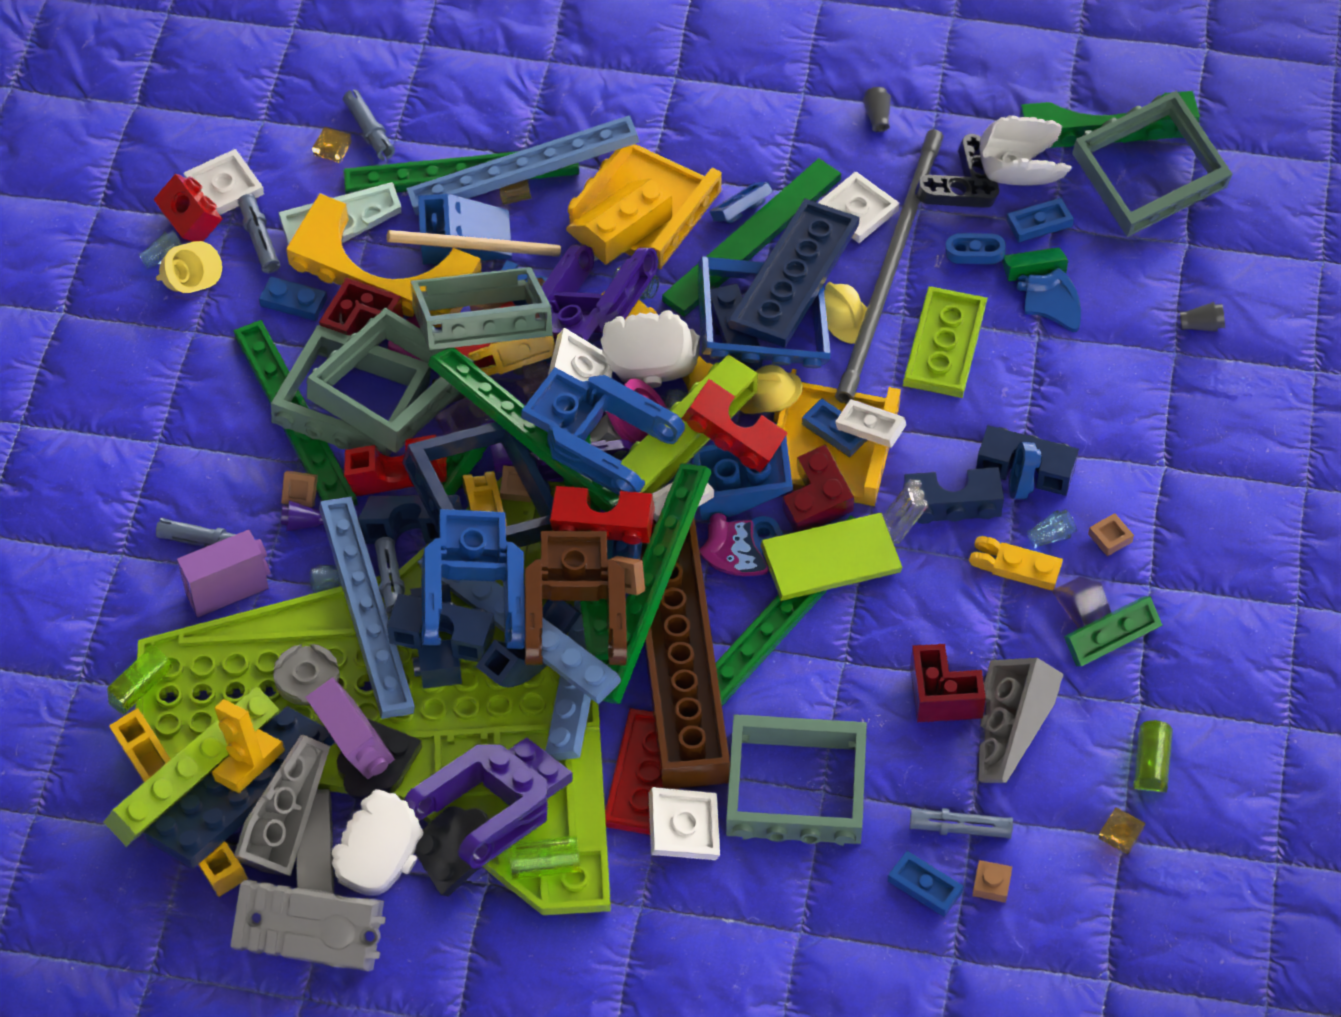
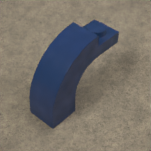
M548 599L542 607V617L566 635L581 615V612L567 601H551ZM495 639L476 665L479 670L499 686L508 688L527 682L547 666L544 662H542V665H525L524 647L523 649H506L505 642Z

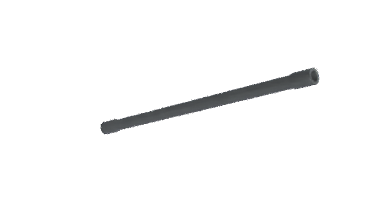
M929 130L923 142L914 176L846 371L841 377L835 395L836 399L841 403L848 404L850 399H854L863 365L920 200L915 195V188L922 176L930 174L933 162L938 155L944 138L943 134L938 130Z

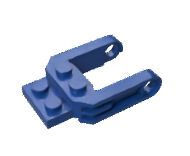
M554 367L522 409L521 418L548 432L547 442L552 458L618 495H620V491L640 492L645 486V480H642L631 469L621 464L622 461L585 441L601 420L604 411H608L667 444L676 443L685 431L683 420L674 412L606 375L589 377L588 381L582 382Z
M440 509L439 539H434L424 548L423 561L421 563L422 645L440 646L441 638H439V620L442 610L441 577L447 580L492 582L502 580L504 591L505 648L523 649L525 642L524 553L513 542L506 541L505 512Z

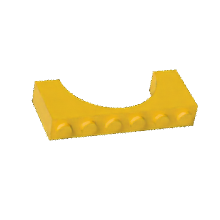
M319 193L286 248L289 265L295 270L314 274L320 280L329 284L335 283L341 286L344 280L349 278L399 295L402 300L403 314L409 317L414 315L411 281L482 273L480 258L453 248L439 265L418 276L404 279H387L369 274L356 266L342 247L343 232L349 220L347 205ZM419 286L421 292L426 291V286ZM463 307L431 310L429 312L431 316L460 313ZM441 324L434 325V327L440 328Z

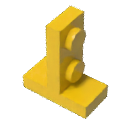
M223 699L214 708L219 719L218 726L223 732L227 743L226 749L229 756L212 771L216 782L239 794L274 762L285 749L282 741L259 729L254 731L248 711Z

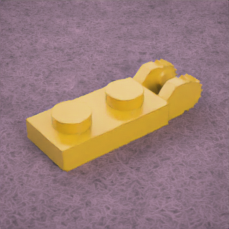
M553 336L496 342L491 343L488 347L469 353L468 357L473 361H478L493 355L496 364L480 369L488 376L496 373L503 374L552 357L555 341Z
M979 536L976 538L974 547L985 553H971L969 563L973 567L992 572L996 576L1052 591L1055 589L1062 567V558L1003 542L1000 544L995 538Z

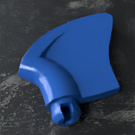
M1056 268L1047 275L1030 274V276H1019L1017 289L1019 291H1027L1025 314L1049 318L1071 332L1079 330L1081 320L1079 296L1074 284L1061 269Z

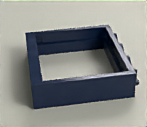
M497 422L408 444L402 463L439 535L440 509L454 510L430 461L502 443L540 515V518L506 527V541L513 542L520 548L541 542V531H553L550 518L554 499L551 495L548 481L542 478L538 470L534 455L530 454L525 445Z

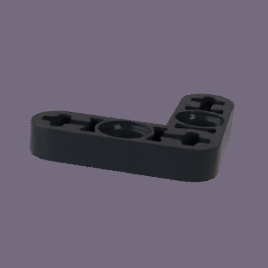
M976 134L965 135L958 148L964 177L924 175L920 178L915 188V195L921 202L930 205L981 208L990 207L994 204L999 194L998 183L990 180L986 174H979L972 169V167H978L984 171L980 155L981 136ZM951 188L960 189L964 195L954 193Z

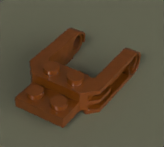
M541 531V559H536L525 568V665H542V599L544 598L551 601H597L599 599H606L609 665H626L625 569L614 560L607 559V531Z

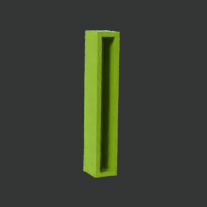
M728 354L720 363L716 362L709 370L708 375L701 382H696L691 387L688 395L681 402L677 401L670 411L682 418L701 388L710 379L735 396L728 410L729 416L732 418L756 394L758 373ZM683 420L685 431L676 443L667 444L648 434L641 442L637 441L633 444L621 464L638 474L642 480H645V486L640 493L653 494L662 489L676 475L680 463L686 464L710 438L703 433L695 432Z
M258 686L235 704L248 711L254 731L263 728L280 710ZM219 719L116 806L104 820L105 825L126 847L229 756L224 734L218 726Z

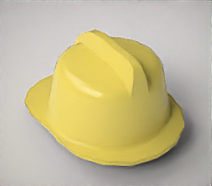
M203 241L176 246L168 250L159 266L160 274L156 276V280L162 281L168 289L174 292L192 293L206 289L216 284L220 279L222 261L217 250Z
M829 282L824 290L828 330L840 341L855 344L867 307L861 302L859 294L853 287L846 284H833Z
M765 365L755 371L758 373L757 392L740 411L744 414L782 411L790 407L798 400L802 393L803 384L801 379L793 373L786 372L777 365Z

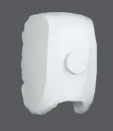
M1008 116L1007 118L1001 117L997 121L992 122L980 140V155L985 174L992 181L1021 186L1043 185L1064 178L1072 169V166L1065 163L1055 164V162H1048L1047 160H1032V158L1044 152L1045 149L1051 147L1058 140L1062 126L1055 121H1045L1035 117L1018 118L1017 116Z
M670 310L663 311L660 315L651 312L648 314L639 313L637 316L630 315L626 320L622 316L616 317L612 321L605 323L603 337L600 340L603 347L602 354L606 357V363L611 366V370L617 374L622 382L635 378L644 381L652 388L660 387L662 385L661 382L686 377L697 365L699 357L700 335H697L694 329H689L687 323L682 321L679 315H674Z
M374 790L370 796L362 800L360 805L363 810L354 813L353 819L347 822V828L342 832V844L336 845L331 852L333 856L332 865L335 868V876L338 878V882L366 896L380 895L386 892L398 880L402 872L406 875L409 874L418 859L413 854L418 841L424 833L419 819L415 817L414 810L408 807L407 801L400 800L395 793L389 794L382 790Z

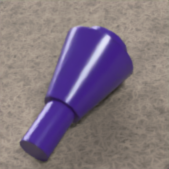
M290 500L288 506H282L281 525H287L286 532L324 525L319 510Z

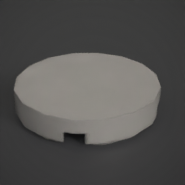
M310 644V646L304 647L296 645L283 652L275 662L273 677L276 690L283 699L293 704L307 706L310 705L305 698L307 695L332 677L338 682L340 674L337 660L333 654L320 645Z

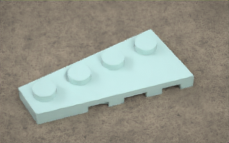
M393 182L333 198L347 205L349 220L343 232L342 243L401 213V204ZM313 203L279 212V219L288 245Z

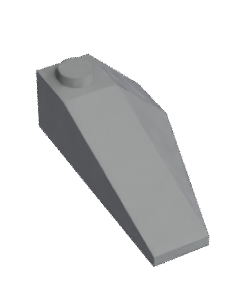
M1039 658L990 661L984 681L986 714L981 719V727L985 729V740L980 745L978 781L982 783H1006L1055 705L1063 674Z

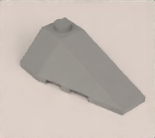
M300 735L244 822L234 854L240 863L265 873L291 876L330 749L329 745L308 736Z

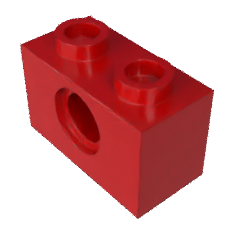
M175 173L153 200L182 238L192 242H204L223 219L216 211L217 205L215 202L203 194L201 191L203 187L196 179L191 176L185 178Z

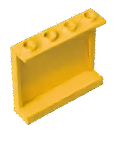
M633 144L615 150L609 159L603 160L597 174L593 178H589L580 195L570 201L567 210L570 224L631 181L653 179L672 195V219L624 253L632 256L636 249L640 247L653 248L658 256V269L661 270L722 190V172L711 168L703 176L641 146Z
M792 369L791 373L796 375V369ZM802 382V393L798 400L790 407L774 413V422L787 432L786 438L793 491L805 487L797 470V457L826 444L854 496V503L875 506L889 447L867 440L851 457H848L803 426L802 417L821 398L841 412L847 404L841 403L836 399V388ZM889 387L886 398L856 392L853 400L898 415L901 389Z

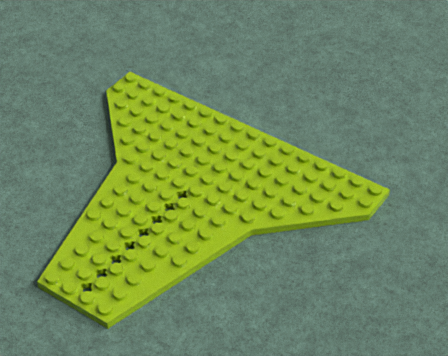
M502 477L497 481L499 493ZM501 499L507 526L527 520L530 502ZM424 548L399 569L400 579L405 584L404 595H411L410 589L421 588V568L418 561L423 557ZM377 576L376 580L379 586L381 583L380 576ZM496 580V581H495V582H497L499 585H501V586L503 587V581H502V580ZM342 586L138 640L135 709L138 708L170 759L175 757L218 720L214 707L223 699L236 704L256 686L263 692L266 691V687L273 688V691L276 693L268 698L280 709L277 714L288 706L324 726L311 705H297L283 699L276 690L273 675L277 659L283 652L293 646L302 645L304 647L316 644L328 649L337 660L340 674L338 683L354 699L366 718L421 740V750L400 786L393 792L400 800H404L412 788L477 744L502 745L506 749H510L527 737L546 751L560 675L547 665L527 682L515 687H503L476 667L478 662L459 658L462 684L423 689L421 676L415 677L412 657H419L418 650L396 645L415 709L414 713L410 715L381 719L373 689L371 691L359 689V687L364 686V682L370 681ZM450 591L452 603L456 606L473 609ZM542 599V607L548 599ZM567 601L574 607L575 601ZM495 626L492 642L494 639L505 642L504 632ZM439 631V638L441 640H451V634ZM233 689H239L240 693L243 694L237 699L227 696L233 694ZM200 691H207V694L210 696L203 701L194 698L200 696ZM170 692L174 693V696L177 697L175 701L169 703L161 700L162 698H167ZM591 699L580 758L558 761L572 771V782L548 798L547 821L482 866L541 915L611 911L599 704ZM336 742L330 746L317 789L330 788V791L347 794L344 789V780L338 774L336 762L341 750ZM481 782L439 812H432L424 820L429 824L443 810L450 806H457L466 810L477 808L484 811L489 819H492L509 807V805Z

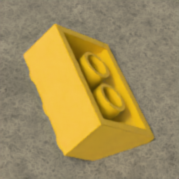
M653 179L631 181L568 225L566 231L582 245L591 247L594 255L607 265L672 219V195Z

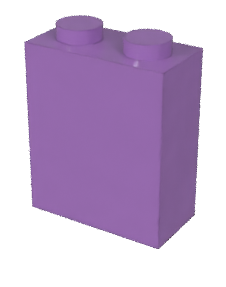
M249 529L177 558L185 594L197 618L269 589L266 576L271 573L265 560L267 553L260 539L255 540Z
M333 677L305 697L345 757L367 779L384 772L388 764L395 760L357 703Z

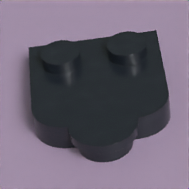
M368 719L395 760L388 764L384 772L367 779L341 751L336 763L338 774L344 780V789L347 794L355 799L363 800L370 796L374 790H382L389 794L395 792L421 750V740Z
M450 806L422 829L424 833L418 841L414 853L439 893L443 896L451 895L479 869L469 866L459 857L458 852L463 840L471 832L490 820L487 814L480 809L471 808L466 810L457 806Z

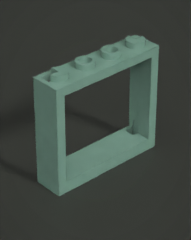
M1177 90L1163 97L1158 95L1150 104L1143 107L1136 106L1119 119L1111 118L1101 128L1093 132L1091 130L1085 131L1084 136L1076 139L1072 152L1127 237L1227 188L1232 177V172ZM1169 115L1208 174L1130 212L1092 152Z
M531 267L411 281L413 311L429 350L553 336L551 306ZM527 274V282L525 280H518L517 275ZM419 286H426V291L421 292ZM526 300L528 304L431 316L429 312L431 310ZM441 324L442 329L435 330L434 325Z
M385 308L375 318H370L366 326L358 333H353L338 351L334 350L320 367L312 370V374L307 377L306 381L307 399L396 453L405 445L406 439L414 437L461 392L443 377H440L392 422H389L332 387L365 358L375 345L378 346L385 339L390 340L426 363H429L431 356L444 350H429L420 328Z
M317 325L271 402V422L282 426L284 429H291L305 434L309 438L328 442L340 449L348 450L375 445L378 451L382 452L381 454L390 456L392 453L390 449L343 420L291 402L317 356L320 355L328 358L334 350L338 351L350 337L349 335ZM377 345L355 366V368L408 386L389 422H392L430 385L431 367L428 366V363Z
M734 714L726 836L743 837V840L767 838L774 842L801 840L808 844L834 842L841 846H844V843L861 844L867 722ZM742 743L855 750L852 818L739 812L738 797Z

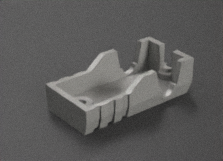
M244 880L240 884L230 947L234 950H248L249 952L259 954L264 952L266 955L271 956L282 955L284 958L320 963L333 967L371 971L374 969L375 959H379L380 952L377 951V943L381 938L378 929L381 924H385L386 917H382L384 901L371 898L343 897L334 895V892L305 888L291 889L290 886H274L271 883H257V881ZM254 913L260 914V922L256 923L253 921L252 916ZM368 931L374 933L373 941H368L365 938Z

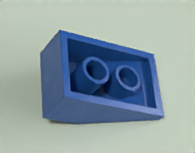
M786 436L761 472L746 467L738 457L729 451L718 448L716 445L703 446L693 456L694 465L707 466L712 471L708 484L714 489V497L699 506L702 520H709L711 515L715 513H722L726 517L735 516L793 490Z

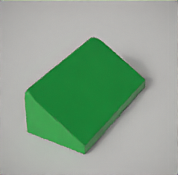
M1060 247L1005 255L1002 263L1009 282L1019 280L1021 275H1047L1056 268L1066 273L1068 259Z

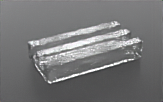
M909 480L883 514L893 543L899 544L929 506L927 501L922 500L925 496L924 491L918 490L921 487L920 480Z

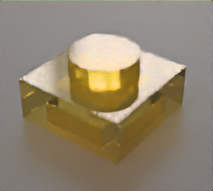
M324 127L312 147L313 155L340 163L352 143L351 135Z
M528 179L499 188L503 205L531 199Z
M1115 807L1100 831L1098 839L1129 854L1143 832L1146 823Z

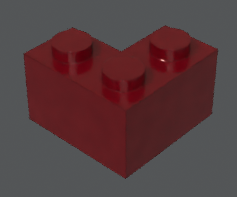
M346 278L320 319L319 325L351 336L353 333H358L366 326L370 318H375L385 308L404 319L401 296Z
M826 444L797 457V470L805 487L783 496V511L794 532L820 527L854 511V496Z
M945 644L912 645L910 670L917 722L983 719L986 695L982 670L949 672Z

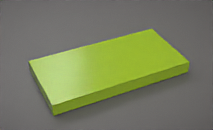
M928 286L904 375L903 386L963 398L987 305L986 297Z
M882 513L764 539L761 542L763 554L781 601L900 573L902 570L901 562Z

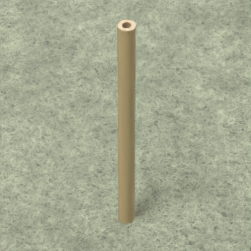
M388 230L387 242L556 257H559L561 254V246L556 244Z

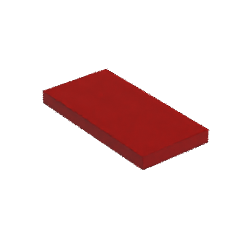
M630 708L605 809V821L608 828L650 835L649 791L652 787L662 788L654 718L652 711Z

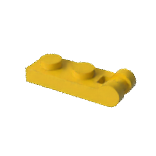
M494 471L484 472L483 476L473 477L472 474L462 475L464 493L466 494L470 511L504 512Z

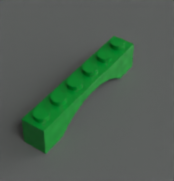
M1178 92L1199 123L1200 115L1194 92ZM1164 93L1163 95H1161V97L1168 95L1170 93ZM1051 102L1021 104L1020 118L1035 117L1045 121L1052 120L1062 126L1058 140L1049 148L1074 146L1076 139L1084 136L1085 131L1091 130L1093 132L1101 128L1109 119H1119L1127 114H1084L1062 108ZM1167 115L1112 143L1184 137L1170 116Z

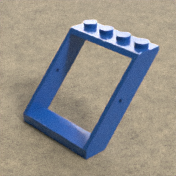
M702 257L700 259L697 276L702 354L711 355L710 358L723 360L729 354L732 357L741 358L743 362L757 363L760 360H770L775 365L802 363L803 367L821 368V365H825L830 360L831 352L824 286H822L812 303L816 352L713 342L709 276L754 280L765 262Z

